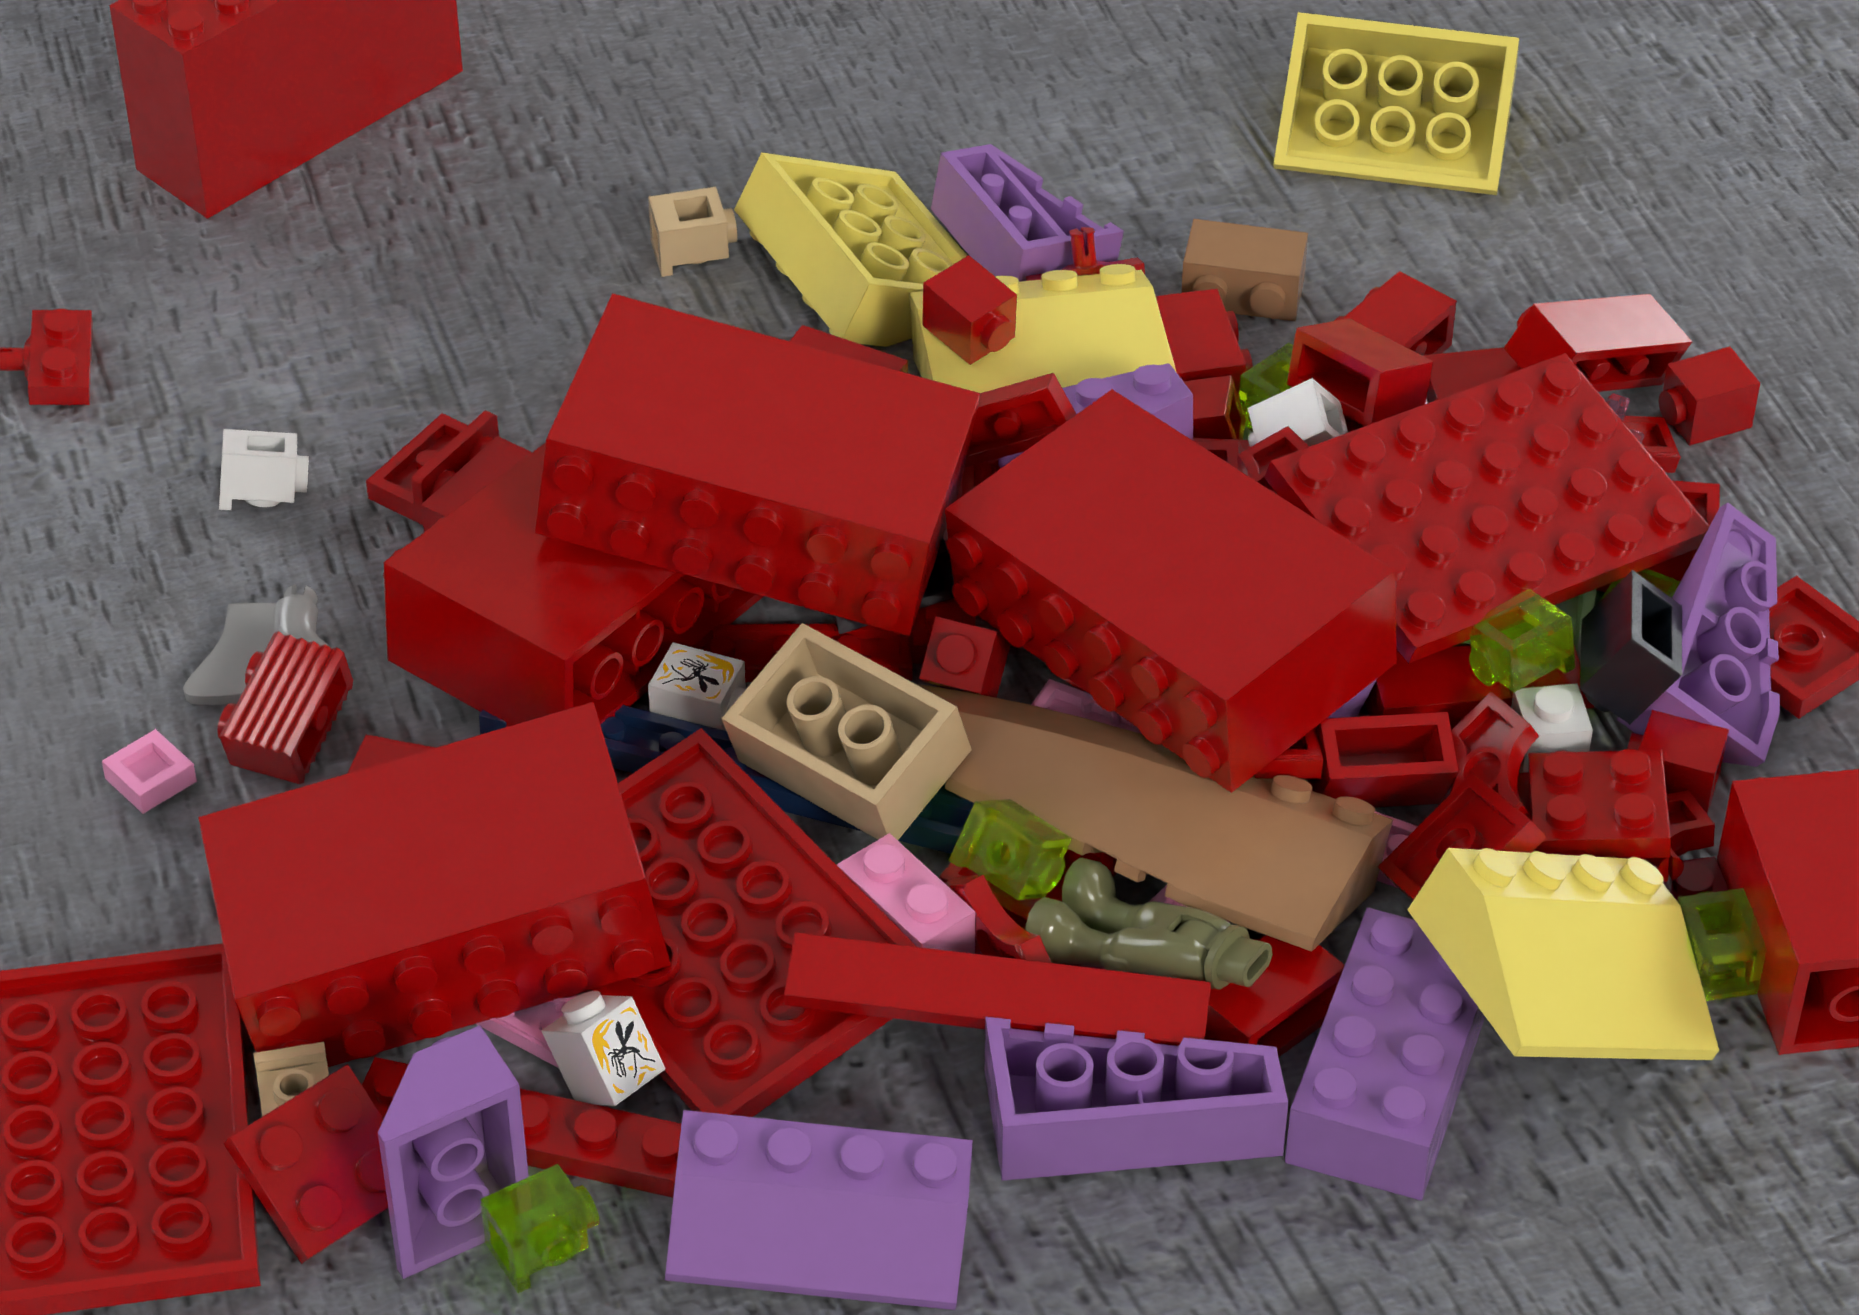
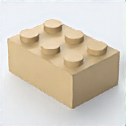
M803 623L721 718L738 760L741 763L877 840L889 833L899 840L972 750L957 706Z

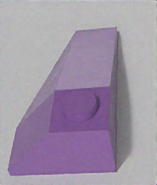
M1727 502L1719 508L1672 597L1673 600L1682 605V676L1630 725L1620 717H1617V720L1634 733L1644 735L1652 710L1727 728L1729 733L1723 763L1757 767L1765 762L1780 715L1779 694L1771 691L1770 668L1771 664L1779 660L1778 641L1770 639L1769 608L1777 604L1776 538Z

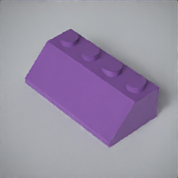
M683 1110L665 1280L955 1310L968 1209L973 1140Z

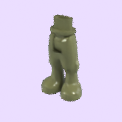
M1085 858L1077 859L1068 869L1062 887V901L1046 897L1037 901L1029 912L1025 928L1026 931L1032 934L1040 935L1051 963L1103 967L1106 970L1205 981L1211 982V989H1222L1229 983L1250 987L1266 970L1272 959V947L1269 943L1250 939L1245 927L1231 925L1226 920L1212 913L1193 907L1156 901L1133 906L1118 900L1115 881L1110 870L1101 862Z

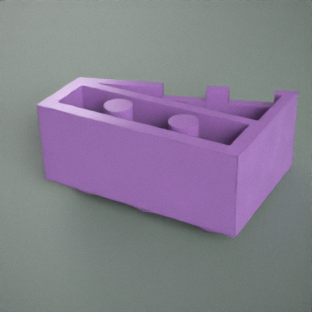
M991 144L942 152L940 155L931 210L968 255L994 276H1013L1021 282L1026 281V276L1061 270L1073 264L1069 231L1075 228L1081 231V227H1091L1095 230L1096 260L1103 262L1118 261L1124 233L1122 229L1111 222L1102 228L1082 215L1083 204L1073 197L1068 196L1062 202L1042 189L1043 178Z

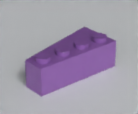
M985 1017L984 1071L1002 1181L1283 1156L1288 1098L1276 1047L1185 1037L1179 1046L1153 1043L1145 1039V1033L1118 1030L1116 1039L1074 1035V1026L1045 1023L1044 1032L1011 1029V1019Z

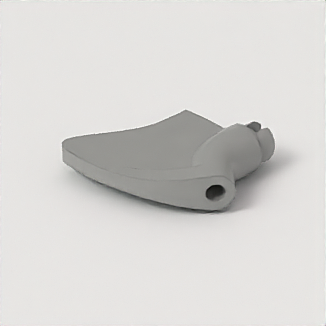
M294 584L284 591L283 598L277 603L228 604L224 631L219 642L183 686L186 701L196 705L236 704L246 687L245 673L250 658L257 651L264 652L273 634L277 631L285 636L291 634L296 639L303 638L307 642L315 641L320 646L328 645L316 634L318 619V596L310 586L305 585L303 595H300L296 592L297 586Z

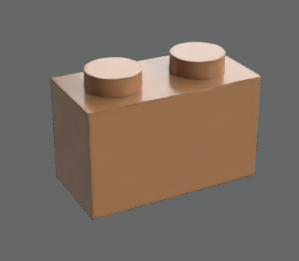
M1193 219L1183 261L1181 293L1217 288L1226 311H1234L1235 314L1296 321L1305 278L1308 233Z

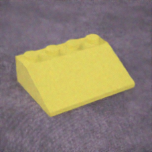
M1298 12L1274 157V169L1497 195L1517 68L1519 38Z
M761 152L734 209L750 229L751 237L764 246L776 261L777 269L789 277L802 293L803 301L814 309L830 328L829 333L858 344L887 347L912 339L909 293L923 291V282L967 256L894 171Z
M1108 265L1100 269V274L1077 276L1076 272L1070 270H1053L1043 273L1041 276L1042 280L1021 282L1013 276H995L1017 294L1015 338L1011 339L1001 350L990 352L971 365L922 325L923 291L909 293L913 360L923 378L983 393L1050 373L1055 374L1061 387L1064 388L1077 385L1080 381L1089 378L1102 379L1133 372L1145 365L1169 363L1176 371L1153 286L1142 270H1135V267L1131 265Z
M1448 848L1408 908V912L1514 1056L1713 1060L1719 1051L1681 905L1663 884V876L1659 870L1641 858L1595 857L1588 854L1581 856L1546 854L1539 851L1532 853L1496 851L1489 848L1482 850Z

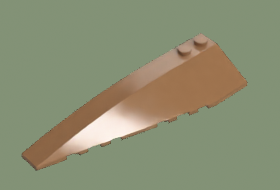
M916 684L957 706L972 749L946 781V790L1028 830L1040 831L1047 829L1049 826L1059 830L1057 836L1061 841V846L1080 855L1090 852H1104L1117 859L1115 872L1135 882L1145 880L1146 874L1156 877L1167 883L1165 896L1178 903L1201 909L1226 921L1313 951L1374 892L1380 871L1377 866L1382 862L1393 819L1374 813L1375 808L1366 801L1353 797H1338L1337 799L1312 791V785L1307 781L1289 775H1277L1274 778H1255L1253 776L1230 793L1209 777L1203 778L1191 770L1185 760L1162 744H1153L1141 733L1025 703Z

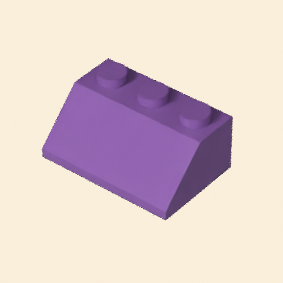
M481 1025L456 1036L440 1039L432 1046L414 1053L378 1131L397 1270L403 1279L533 1221L520 1086Z

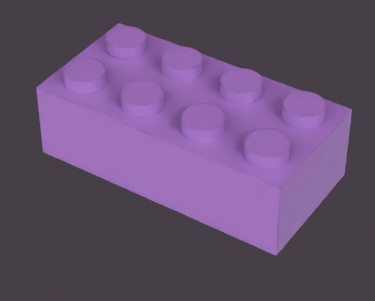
M1366 908L1290 1108L1285 1163L1422 1201L1485 1016L1414 919Z

